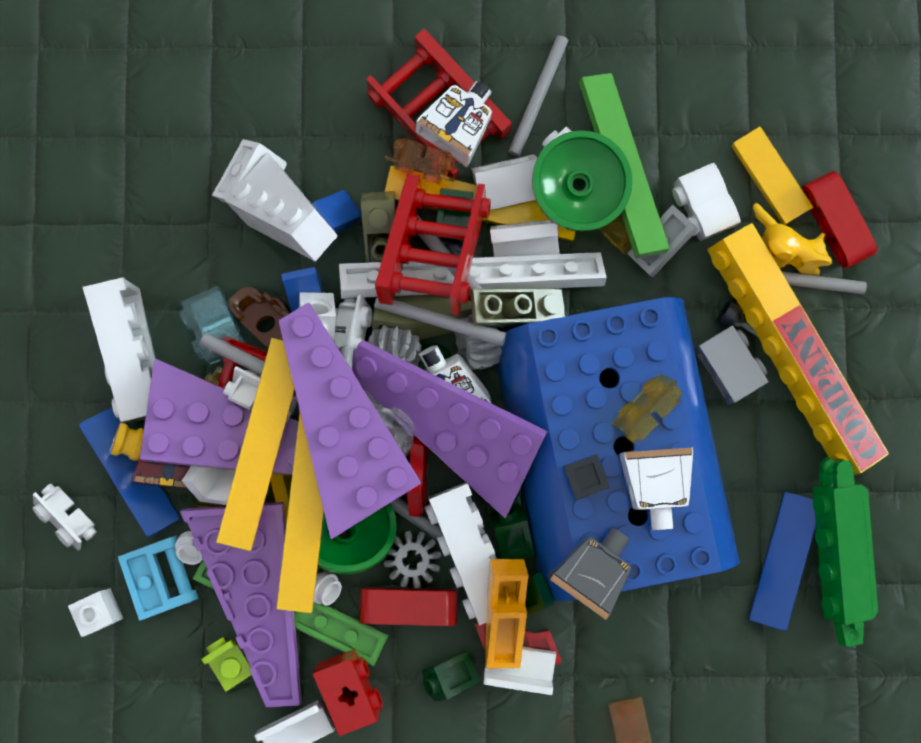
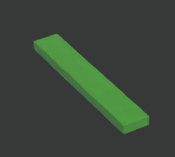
M612 73L582 77L579 85L594 131L609 138L620 147L630 164L633 183L632 191L621 215L635 259L666 253L670 248Z
M202 560L193 580L214 589L207 574L206 564ZM314 602L312 613L294 611L295 629L343 652L356 649L359 658L363 657L367 664L372 666L375 665L389 635L373 626L359 623L358 619L329 605H319Z

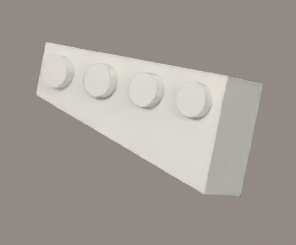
M269 153L258 162L243 180L233 186L231 193L224 200L248 226L313 261H316L338 236Z
M123 277L85 286L83 290L104 361L106 380L111 386L114 396L112 399L113 412L116 418H120V421L123 423L131 424L146 419L155 355L140 288Z
M464 482L428 497L430 504L424 507L431 525L439 524L443 536L437 539L444 557L451 554L455 567L451 568L450 572L456 587L464 586L468 598L462 600L468 617L469 619L476 617L479 625L486 623L490 559H497L491 541L483 529L484 525L480 513L471 499L472 493L469 485Z

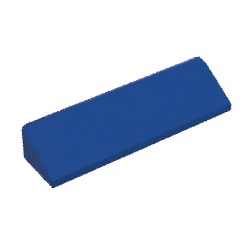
M111 407L81 422L79 427L147 537H154L179 521L181 517L162 486L131 482L136 461L130 460L124 454L118 456L110 454L118 426L121 422L120 418H116Z
M788 492L783 493L748 620L782 631L787 630L816 527L815 511L812 504L813 499Z

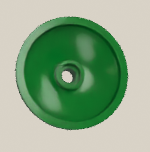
M571 131L553 139L539 154L532 172L533 194L541 211L555 224L572 231H593L608 225L625 209L632 191V171L625 154L612 140L592 131ZM573 181H581L584 186L583 190H575Z
M391 503L345 530L344 532L350 534V537L346 539L341 538L339 535L333 539L330 538L324 513L318 567L336 574H356L380 563L389 553L396 535L397 522Z

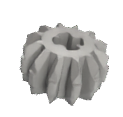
M473 314L461 320L473 323ZM485 326L499 331L496 327ZM454 332L458 354L461 355L471 370H482L499 363L500 355L502 354L500 345Z
M383 325L382 329H373L372 334L369 336L368 343L418 367L419 361H421L419 354L422 352V345L419 343V336L411 334L410 329L402 330L398 326L390 328L387 325Z
M406 531V544L398 536H395L394 543L400 549L391 548L388 555L396 557L394 560L384 562L385 567L395 565L397 567L390 574L392 580L397 578L400 573L404 575L401 581L402 587H406L409 577H413L414 587L419 588L420 575L423 576L425 581L430 583L433 578L426 569L437 572L440 569V566L431 563L430 559L440 558L441 552H428L436 544L434 539H431L425 546L421 544L425 536L424 532H419L417 541L413 542L411 531ZM409 550H415V555L420 553L422 556V560L417 563V568H409L410 563L407 566L404 563V558L409 555Z

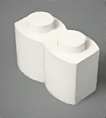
M715 163L683 175L674 182L675 188L672 189L673 197L679 207H684L688 219L699 228L692 235L697 236L699 241L733 228L741 222L736 206L727 192L724 180Z

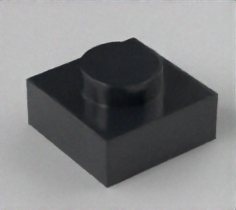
M598 454L563 466L575 500L610 488Z

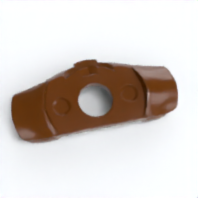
M244 287L229 299L228 304L234 316L267 349H269L271 338L283 340L279 320L290 314V312L288 311V305L282 299L270 296L267 292L261 294L253 287ZM272 318L275 320V325L270 331L264 333L258 331V326L264 319Z

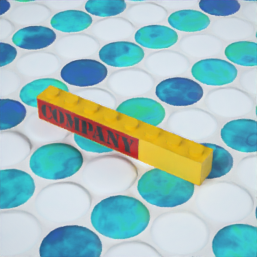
M753 223L708 248L707 251L711 256L713 265L720 271L726 281L729 292L736 298L745 314L746 321L753 327L762 343L763 350L770 356L779 372L781 380L787 385L796 400L798 409L806 417L813 429L815 438L821 443L828 457L837 461L839 459L850 461L854 475L864 472L889 454Z

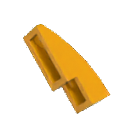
M490 559L486 608V669L520 668L527 618L525 600L528 583V572L524 559Z

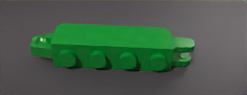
M826 457L819 464L820 485L813 486L814 498L812 502L816 520L815 539L819 555L818 573L821 578V607L824 619L834 623L838 644L852 647L863 644L864 621L874 619L878 613L868 489L862 484L855 483L850 461H845L844 459L837 461L836 459Z

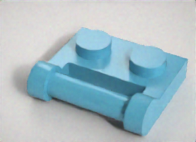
M177 535L118 556L139 621L199 599L196 589L192 590L183 562L176 555L175 544L178 539ZM165 551L180 594L173 598L170 597L156 556L157 553Z

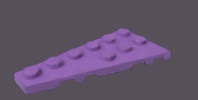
M308 302L280 319L279 325L330 538L333 539L421 484V481L312 305Z
M362 340L357 345L352 359V371L361 386L506 518L548 431Z
M154 358L140 460L236 470L253 405L248 410L228 400V396L223 394V388ZM289 418L285 425L272 474L292 476L298 421Z
M284 502L264 503L251 551L216 542L226 506L182 509L180 513L192 532L194 545L203 557L208 569V577L227 620L231 621L236 632V640L240 649H243L251 667L250 672L265 706L300 705L302 696L294 611L277 609L286 533Z

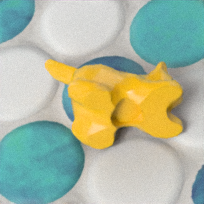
M755 203L753 205L756 218L766 227L762 240L779 269L787 264H791L801 274L819 276V267L832 264V259L826 251L824 233H821L816 239H806L791 227L778 224L760 204Z

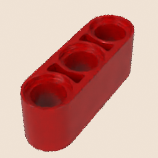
M831 171L802 186V191L813 206L810 210L821 232L825 234V239L836 260L844 269L876 255L877 246L845 183L837 172Z
M360 588L359 623L457 625L458 591L447 589Z

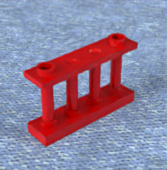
M424 28L415 36V55L381 85L371 75L366 78L369 90L366 94L378 108L383 105L434 161L431 163L432 167L441 177L445 178L448 176L450 179L457 180L458 169L454 165L458 161L448 154L444 155L435 145L415 132L416 124L411 118L445 88L449 89L451 86L456 85L465 92H468L474 81ZM431 64L438 72L436 74L437 78L401 108L392 99L390 94L423 65L428 66ZM488 98L484 104L492 110V114L481 141L488 135L493 136L494 134L502 140L511 132L512 122Z
M406 175L375 283L379 303L392 305L395 293H400L401 290L450 297L452 315L459 316L461 304H467L469 299L470 283H467L482 220L483 218L488 219L490 214L491 199L486 198L485 184L478 183L475 199L472 200L426 193V190L422 189L420 175ZM427 206L469 212L471 215L468 226L463 227L421 221L417 217L418 210L424 209ZM417 234L464 240L461 254L455 255L411 248L409 244L411 236L416 237ZM410 261L456 268L453 284L404 277L403 273H401L403 264L408 265Z

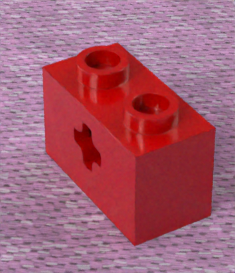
M356 649L317 664L313 676L339 736L378 721L381 708H383L382 698L377 688L372 689L367 678L370 676L367 662L363 657L359 658ZM356 690L357 692L355 695H353L351 691Z

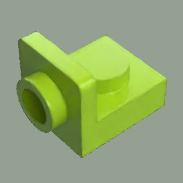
M224 637L206 648L209 654L201 659L204 665L207 663L210 665L225 692L252 675L250 664L243 649H240L236 637L229 642H226Z

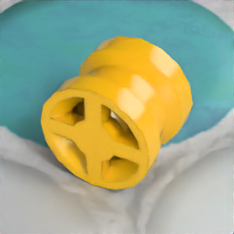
M120 422L110 454L115 456L124 454L130 460L137 462L141 453L144 429H130L127 424Z

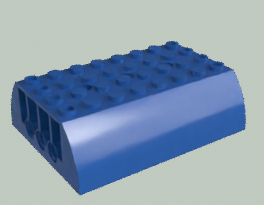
M674 297L652 299L528 323L505 332L506 339L504 345L500 346L502 354L500 355L499 363L496 364L505 411L548 431L522 483L521 492L534 548L537 572H542L554 601L578 599L548 579L549 573L586 536H590L601 544L612 527L630 539L619 555L622 560L632 566L621 592L722 572L740 563L683 299ZM610 369L617 374L618 383L614 388L609 389L601 385L599 376L603 370ZM618 437H626L631 441V452L693 447L689 505L672 507L673 529L652 530L650 509H645L647 516L643 524L635 526L628 520V511L633 506L620 456L615 453L613 444ZM598 454L610 488L575 500L563 466Z

